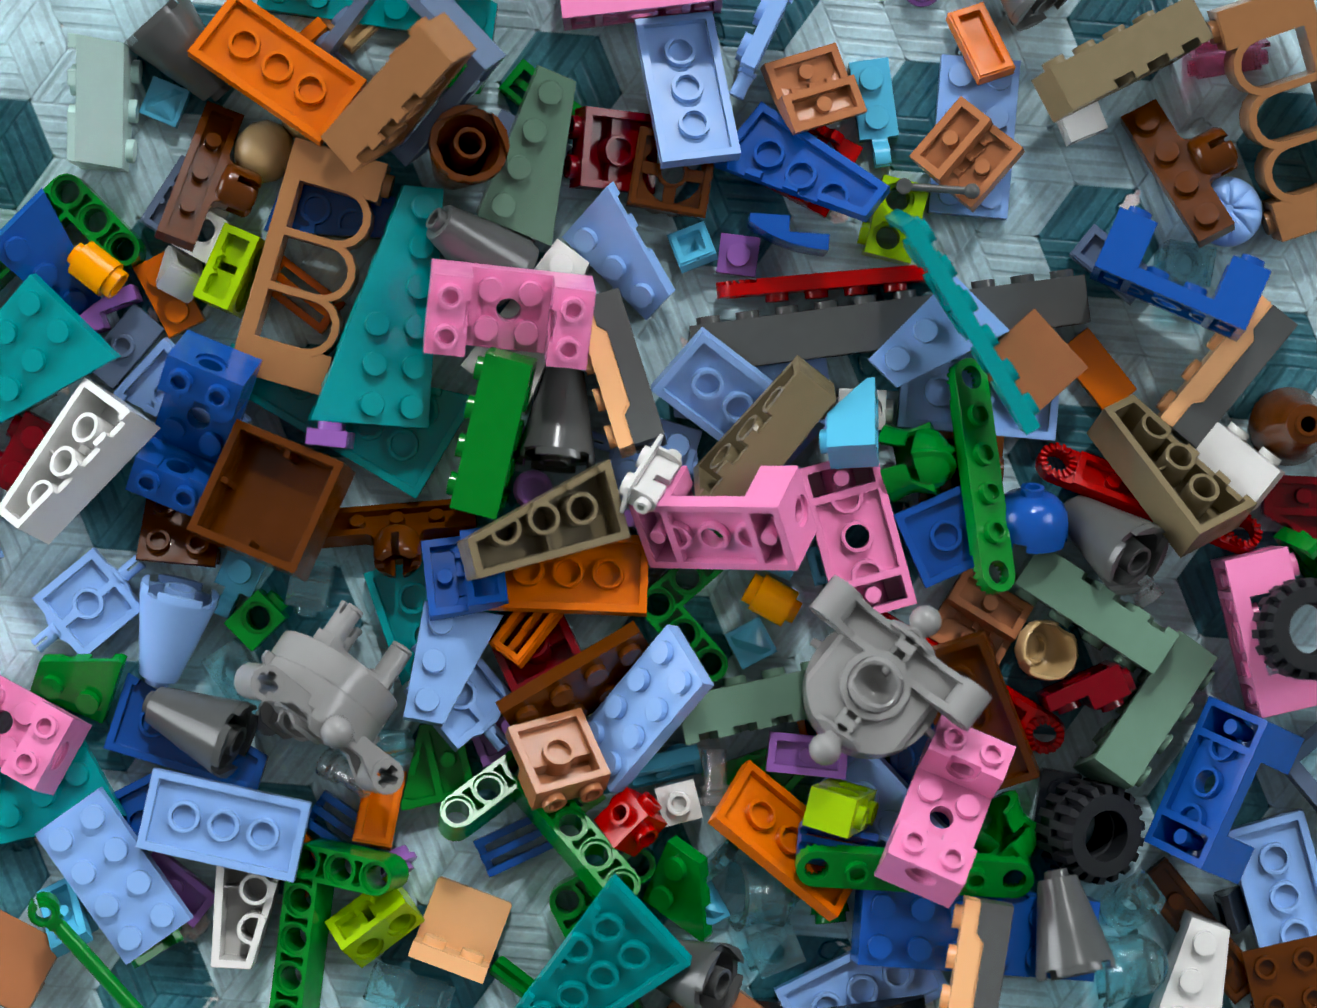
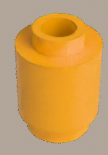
M93 241L88 242L86 245L79 243L67 258V262L70 264L68 273L98 296L104 295L108 299L113 298L122 289L129 277V274L123 270L124 265Z
M755 573L741 598V601L748 604L747 609L780 627L784 621L792 623L802 606V602L796 600L799 595L798 591L767 574L763 577Z

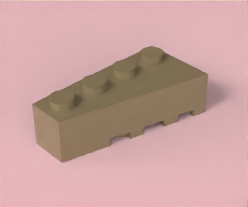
M1180 0L1157 13L1152 9L1133 19L1132 23L1134 25L1125 28L1124 24H1121L1102 35L1103 41L1096 44L1094 39H1091L1072 50L1074 56L1065 59L1064 55L1060 54L1042 64L1044 72L1031 81L1053 123L1176 62L1214 38L1195 1Z
M797 355L693 468L695 496H745L760 466H783L794 451L805 441L818 421L825 419L827 412L835 406L837 398L834 383Z
M1132 394L1104 408L1088 430L1087 435L1151 520L1166 532L1163 533L1164 537L1168 539L1170 545L1181 558L1238 528L1257 503L1247 494L1241 497L1229 486L1231 480L1220 470L1214 473L1197 458L1200 452L1189 443L1187 445L1180 443L1170 434L1172 428Z
M610 459L591 466L457 541L467 581L631 538L625 513L619 512L622 502Z

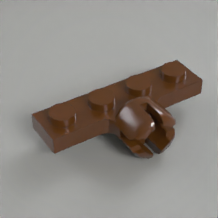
M1156 99L1121 116V125L1198 247L1201 248L1234 231L1235 222L1211 186L1214 180L1232 172L1238 166V155L1231 140L1225 142L1223 139L1228 136L1221 128L1213 127L1192 139H1183L1178 135Z
M210 101L206 102L154 238L193 252L204 220L210 209L219 208L242 218L247 217L251 213L259 188L262 185V177L259 173L238 166L230 160V152L243 121V114Z
M451 499L342 507L336 515L322 548L359 545L373 546L375 568L384 576L396 578V565L403 564V577L405 578L415 573L421 565V541L460 536L459 530L477 528V515L449 508Z

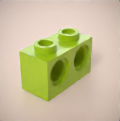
M884 174L881 181L889 185L890 191L896 190V184L901 178ZM910 191V193L905 195L907 206L902 211L914 217L918 215L922 220L929 192ZM885 198L871 216L870 222L865 223L862 221L857 244L864 245L861 255L906 266L911 263V259L903 248L902 240L907 237L899 229L891 228L885 220L884 216L894 211L887 205ZM887 228L894 231L897 236L896 247L893 249H883L876 241V234L879 230Z
M224 223L192 296L207 305L242 319L265 240Z
M828 778L812 785L802 825L848 839L867 829L868 825H873L879 808V803L874 801L877 790L836 778Z
M387 875L382 878L385 882L388 880ZM401 887L380 896L362 893L326 920L325 924L340 949L358 966L363 968L423 923L425 919L408 892Z

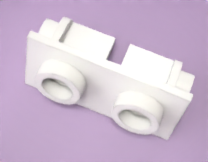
M659 434L652 447L644 446L636 462L638 469L635 473L628 472L625 475L618 491L619 494L623 495L620 513H624L629 504L640 514H647L653 511L665 493L666 485H670L680 470L682 455L675 449L667 450L661 447L664 435Z

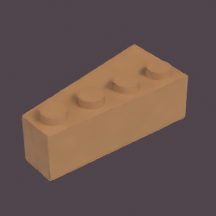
M445 12L431 20L427 17L418 20L408 31L410 37L390 54L388 62L321 136L324 142L352 173L401 145L477 50Z

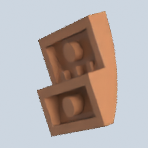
M836 42L764 63L760 68L773 101L793 135L867 112L854 74L848 76Z
M960 96L909 157L939 185L963 187L970 183L978 185L980 194L975 199H969L963 194H951L970 211L974 212L1025 151L1021 145L997 128L987 115Z
M1035 308L1012 327L1009 332L999 338V344L994 347L1001 360L1008 358L1020 377V379L1015 381V384L1022 395L1026 392L1031 395L1039 410L1045 407L1088 368ZM988 374V381L991 384V381H993V379L990 376V374Z
M969 569L959 575L939 607L938 612L942 619L941 627L935 635L928 638L941 644L984 629L999 666L1010 644L1016 640L1034 607L1009 591L996 595H988L985 591L982 592L980 590L981 587L975 584L977 583V580L973 577L975 572H973V569Z
M0 910V1006L4 1008H31L43 988L45 979L56 962L57 957L50 949L46 933Z

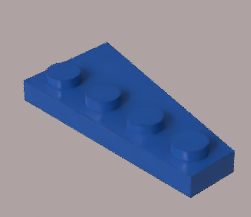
M762 101L737 131L741 149L740 159L714 163V167L865 223L890 193L889 185L806 131L793 135L781 114Z

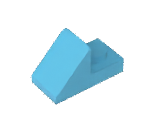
M65 878L37 891V893L50 892L59 899L60 913L64 916V920L86 944L93 941L92 933L97 931L99 926ZM41 908L43 918L51 914L48 908ZM45 927L50 949L57 958L71 952L53 931L50 932Z

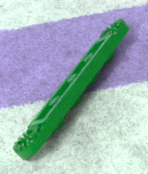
M965 358L954 363L948 369L947 377L949 380H947V384L950 386L951 399L949 400L969 550L970 556H973L974 561L973 572H975V575L973 577L977 580L975 584L981 587L980 590L982 592L985 591L988 595H996L1009 590L1013 586L1015 567L1010 532L1006 524V503L988 375L985 374L975 359ZM968 370L967 373H971L970 377H974L972 379V382H975L972 384L973 388H969L964 383L962 371ZM994 564V567L998 566L997 571H1001L999 576L1002 577L999 578L1000 582L998 583L994 582L989 574V566Z
M816 843L813 846L807 845L806 848H801L800 853L796 855V860H794L799 880L811 887L910 892L874 876L885 847L824 846L822 844L817 845ZM976 853L965 885L958 895L1019 898L1031 890L1034 884V874L1025 859L1023 860L1022 857ZM820 858L826 861L827 864H825V869L822 868V872L819 870L817 871L818 873H811V871L807 872L805 869L807 862L812 859ZM1019 870L1023 872L1024 876L1021 877L1022 880H1018L1019 883L1015 882L1014 885L1009 883L1008 885L1006 882H1003V877L1009 871Z

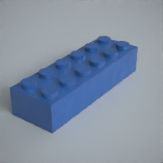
M856 889L850 959L857 965L952 972V969L945 968L948 945H956L958 929L952 928L955 904H963L964 896L958 895L950 908H947L911 892ZM1028 892L1019 898L974 896L979 899L986 898L1013 904L1014 912L1004 975L1036 978L1037 892ZM1087 896L1099 922L1100 901ZM1046 973V977L1051 979L1050 973ZM1095 973L1065 978L1063 980L1094 982Z

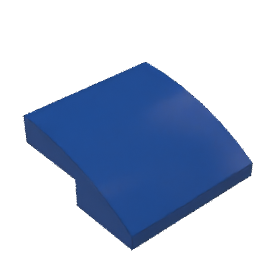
M749 214L747 228L774 245L794 252L822 257L829 250L830 234L790 232V215Z
M481 528L459 530L460 536L421 541L430 621L474 614L509 603L505 572L470 581L466 579L457 541Z

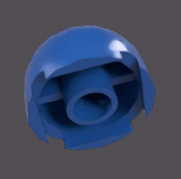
M1032 482L1023 483L1021 488L1012 489L1004 494L1006 524L1010 532L1012 551L1013 544L1026 546V553L1028 554L1052 553L1064 548L1068 538V512L1064 503L1059 498L1045 490L1043 485Z

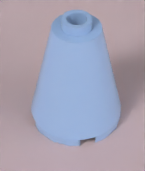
M149 574L145 575L140 583L139 674L146 678L145 683L152 687H168L169 684L178 682L217 608L216 606H218L220 596L214 589H212L211 595L201 591L203 584L195 580L175 575L159 574L157 581H149Z

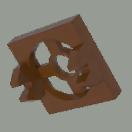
M640 126L626 206L646 209V211L652 214H667L668 217L684 216L704 220L714 163L700 164L701 171L683 166V179L676 184L668 183L662 177L660 163L645 161L646 157L657 147L653 128ZM643 174L657 176L659 182L664 186L661 201L647 190L643 181ZM685 182L699 184L697 191L690 198L674 203L676 188L682 186Z

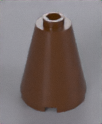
M472 104L453 106L441 113L430 130L428 140L433 176L440 186L449 190L465 188L492 179L503 168L510 147L507 130L500 119L492 112L489 114Z
M1282 387L1266 393L1254 404L1248 417L1250 440L1254 449L1259 451L1264 446L1282 460L1279 465L1283 466L1302 464L1317 454V399L1313 395L1299 388Z

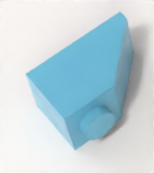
M875 377L866 378L827 412V429L819 431L821 454H828L830 469L879 467V400Z

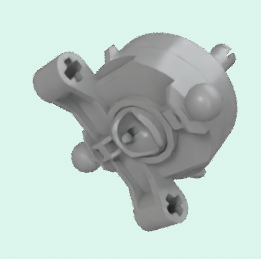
M837 575L831 578L809 606L810 610L817 617L835 630L822 642L815 637L810 642V645L816 651L807 665L803 679L802 696L804 709L812 727L818 734L809 744L810 756L816 763L820 765L833 764L839 759L841 753L861 759H879L895 755L911 746L923 734L930 739L933 738L936 732L930 726L937 712L941 713L959 728L968 731L992 701L991 695L971 679L961 676L937 659L934 649L925 639L935 635L941 627L942 619L940 613L934 607L922 605L914 609L910 615V625L895 619H886L868 604L852 585Z
M341 600L339 607L324 629L319 628L313 638L300 632L285 631L271 652L265 650L261 656L262 663L248 662L237 670L234 676V685L240 696L246 699L262 701L256 711V715L259 716L257 730L261 734L266 736L277 734L283 739L295 738L301 742L311 740L317 745L321 743L332 748H338L345 753L355 782L361 789L390 795L401 787L404 781V771L398 761L389 756L376 744L380 740L378 734L397 707L396 699L389 691L411 658L412 652L399 642L393 641L375 669L365 667L348 653L358 636L362 634V630L359 627L354 628V626L363 616V613L353 604Z

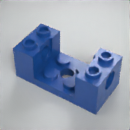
M1130 206L1128 210L1120 207L1094 265L1090 279L1237 341L1246 331L1272 272L1263 268L1265 262L1248 254H1242L1241 258L1233 255L1230 263L1224 269L1213 297L1209 298L1206 296L1208 291L1201 286L1190 282H1185L1184 286H1181L1169 280L1170 274L1153 266H1148L1146 270L1139 268L1158 222L1151 220L1152 214L1139 207Z
M187 330L167 354L157 386L158 390L165 392L155 422L160 427V430L135 456L125 490L192 517L236 419L243 421L262 360ZM192 408L204 409L210 416V422L203 423L195 419L192 414Z
M1209 696L1144 841L1199 869L1239 884L1255 848L1228 836L1229 831L1260 763L1288 775L1305 738ZM1214 774V787L1206 793L1204 789L1205 782Z

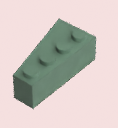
M536 65L508 133L510 147L506 162L501 171L488 181L476 210L477 215L550 246H552L575 95V80Z
M1052 552L1029 554L1015 574L1014 585L1018 587L1015 594L1034 607L1038 601L1051 609L1048 617L1066 629L1072 623L1084 631L1080 637L1082 640L1101 651L1103 646H1106L1117 654L1113 660L1122 667H1127L1130 672L1134 673L1136 668L1151 674L1156 672L1181 635L1169 626L1167 628L1160 626L1153 621L1154 618L1151 617V614L1128 601L1127 603L1120 599V595L1113 593L1105 584L1096 579L1092 580L1087 577L1088 574L1059 554Z
M1178 630L1177 632L1181 635L1156 672L1151 674L1141 671L1137 680L1142 685L1139 689L1136 687L1135 690L1131 691L1132 694L1123 697L1124 704L1116 708V712L1120 714L1118 718H1112L1104 728L1101 727L1092 739L1097 745L1090 756L1085 758L1080 756L1072 768L1086 778L1117 786L1124 790L1134 787V785L1137 787L1141 786L1151 773L1152 767L1148 764L1155 753L1160 755L1170 744L1173 735L1169 732L1176 721L1181 723L1191 712L1194 703L1190 701L1197 689L1202 691L1213 678L1215 671L1211 668L1218 657Z
M809 661L800 663L801 671L787 674L785 673L784 666L761 671L762 679L747 682L745 674L722 679L724 687L711 689L682 722L686 745L699 743L700 740L722 738L741 733L742 731L759 730L785 722L791 723L808 719L803 704L802 686Z

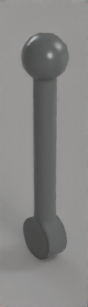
M901 178L896 184V190L902 195H906L910 191L963 194L969 199H975L980 194L979 186L974 183H970L966 187L911 183L909 179Z

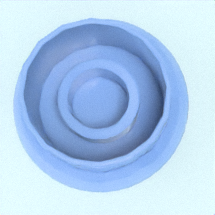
M1229 176L1220 177L1214 180L1211 186L1235 222V230L1211 243L1223 247L1237 246L1252 238L1260 227L1263 216L1262 203L1255 189L1244 180Z

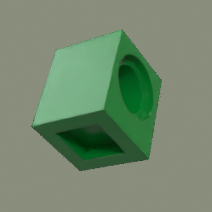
M258 589L224 624L252 652L257 650L290 617L284 611L288 604L274 590L271 589L267 593L264 589ZM256 606H262L269 612L270 621L265 628H258L251 622L250 614Z

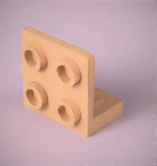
M440 876L437 879L424 913L425 921L420 924L408 956L483 984L512 903Z

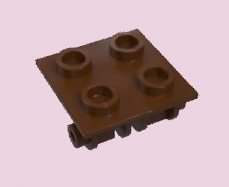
M146 498L136 560L216 568V564H220L221 549H219V546L200 539L187 530L192 518L191 516Z
M1317 935L1241 952L1252 1000L1249 1001L1250 1008H1317Z

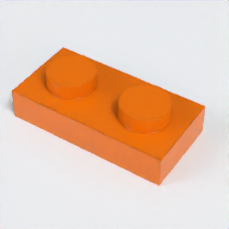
M164 252L134 266L133 269L168 337L172 339L205 322L206 319L195 297L191 302L185 303L156 287V279L164 256Z

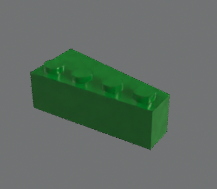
M491 347L485 353V357L478 356L473 372V379L479 381L476 395H469L464 411V418L470 419L467 434L460 433L455 450V456L461 457L458 472H451L446 488V494L452 496L449 508L496 520L507 505L510 491L505 489L509 486L516 465V459L512 458L513 450H517L522 437L524 420L521 419L522 412H526L538 362L537 358Z

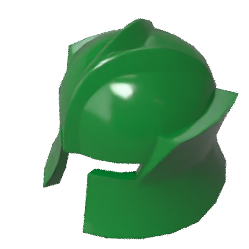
M931 422L911 429L895 428L887 424L883 426L878 439L879 444L892 446L896 460L895 466L880 470L884 485L892 502H897L903 497L916 492L939 495L941 493L940 487L951 479L956 472L957 463L953 456L956 448L949 444L940 432L934 429Z
M1016 790L1005 791L992 798L973 849L977 850V853L995 854V856H1019L1030 865L1031 856L1038 839L1035 832L1037 822L1023 813Z

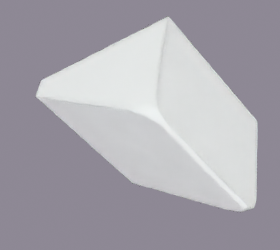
M168 245L156 279V287L185 303L191 302L194 298L192 296L203 272L202 262L172 245Z

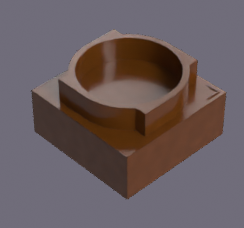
M236 419L188 524L187 530L200 539L307 582L355 472L342 461Z

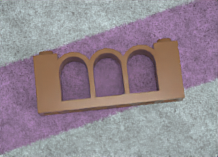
M1239 0L1209 10L1207 13L1210 21L1206 22L1214 37L1210 42L1212 45L1217 44L1218 50L1226 51L1224 57L1225 74L1230 84L1236 89L1248 93L1242 101L1239 111L1240 127L1250 141L1256 145L1263 146L1257 155L1254 165L1255 179L1260 189L1272 197L1262 201L1264 212L1261 223L1267 235H1272L1273 239L1281 242L1317 231V183L1293 191L1282 192L1273 180L1272 168L1275 160L1282 152L1316 140L1317 125L1275 139L1266 138L1257 125L1259 107L1267 98L1308 83L1311 84L1317 106V9L1314 0ZM1295 29L1306 70L1260 86H1253L1249 83L1242 72L1241 65L1243 55L1249 46L1259 40Z
M295 137L234 349L262 360L257 375L258 378L316 395L320 394L322 382L334 359L326 355L336 349L344 329L341 313L334 304L341 303L351 296L359 281V267L356 258L350 251L360 248L369 240L374 230L375 222L371 204L381 206L382 199H389L394 187L395 176L390 175L391 167L388 164L374 160L352 173L330 147L324 145L319 147L311 141ZM304 184L350 197L357 201L363 212V222L359 231L349 239L338 241L293 229L292 225ZM288 239H295L341 254L348 268L347 278L343 286L334 293L322 295L277 283L276 280ZM273 291L323 306L329 313L332 321L331 333L328 339L318 347L305 349L261 337Z

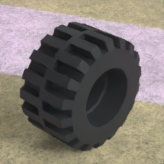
M1290 579L1284 581L1283 585H1276L1269 590L1270 595L1262 597L1258 605L1262 608L1260 612H1254L1252 621L1258 622L1257 630H1251L1252 639L1259 640L1260 645L1255 647L1258 654L1265 655L1267 659L1264 663L1269 668L1279 670L1278 674L1285 677H1293L1294 679L1317 680V649L1311 653H1303L1294 645L1289 631L1291 618L1301 606L1312 605L1317 609V579Z
M1084 777L1083 779L1072 778L1069 779L1068 784L1062 782L1056 786L1057 793H1049L1045 798L1047 802L1046 807H1040L1038 815L1041 816V821L1036 823L1035 832L1040 834V838L1036 840L1037 848L1044 850L1041 855L1044 862L1051 864L1050 868L1053 870L1067 868L1069 875H1077L1079 880L1096 885H1104L1105 881L1112 883L1118 880L1119 873L1125 875L1130 870V862L1137 861L1139 857L1137 853L1138 847L1143 846L1144 843L1141 831L1145 830V821L1139 819L1143 812L1139 805L1134 804L1136 799L1120 787ZM1095 818L1093 835L1086 844L1085 836L1088 825Z

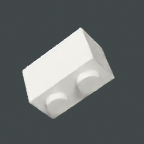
M1232 421L1227 427L1217 422L1196 448L1200 452L1197 458L1214 473L1220 470L1231 480L1229 486L1241 497L1247 494L1257 503L1253 509L1256 510L1285 474L1278 467L1282 460L1264 446L1259 451L1254 449L1246 442L1250 435Z

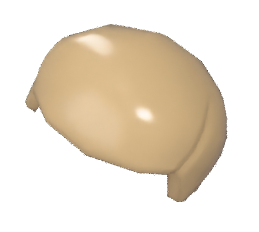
M270 120L253 122L237 137L234 145L235 164L259 173L262 177V183L277 181L285 174L294 140L281 124Z
M1046 619L1029 622L1018 634L1014 647V653L1020 669L1030 677L1044 681L1064 679L1074 670L1079 656L1075 635L1062 629L1058 622Z

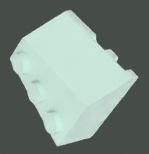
M68 33V48H76V64H72L71 69H68L67 79L70 94L75 96V104H70L67 111V161L81 169L129 172V164L135 163L137 156L136 139H131L132 123L137 124L140 116V102L134 99L135 84H141L142 60H137V55L125 43Z

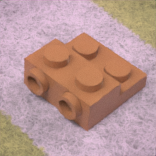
M581 708L507 727L505 737L519 766L517 777L532 810L543 807L547 813L555 812L563 808L567 800L580 797L582 802H591L598 799L603 794V790H606L611 772Z

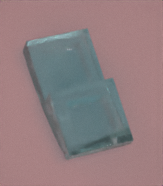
M375 960L363 999L385 1008H449L456 987L451 983L417 975L412 970Z

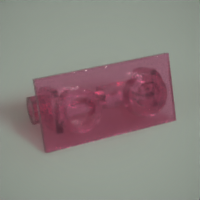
M1267 38L1255 42L1245 51L1241 62L1242 72L1260 70L1262 65L1269 63L1267 49H1261L1271 46ZM1209 40L1188 53L1193 59L1187 61L1189 77L1196 76L1197 79L1225 75L1224 57L1226 51L1218 50L1217 44L1212 45Z

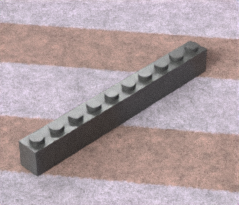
M1073 269L1049 272L1050 279L1035 281L1034 274L1010 277L1011 284L995 286V279L971 282L972 289L969 290L1009 330L1034 308L1052 328L1082 325L1091 322L1085 274L1074 276ZM916 289L897 291L892 293L893 300L877 301V295L854 297V305L839 307L837 300L820 301L814 303L815 310L799 312L798 305L776 307L775 315L760 317L759 310L735 313L736 320L720 322V315L696 318L697 325L689 326L690 340L703 327L754 367L791 362L797 355L804 360L876 352L933 293L931 295L917 296Z

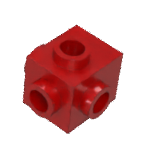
M629 787L616 794L610 800L609 805L594 819L613 848L633 857L644 847L651 845L657 839L658 833L668 825L659 813L662 809L660 803L650 793L645 791L641 794Z

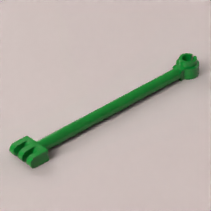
M50 892L36 893L38 905L34 903L35 900L31 897L28 903L27 914L29 920L34 925L47 927L50 932L53 931L122 1008H144L64 920V916L60 913L59 899ZM37 906L39 908H48L51 914L46 918L39 917L36 913Z

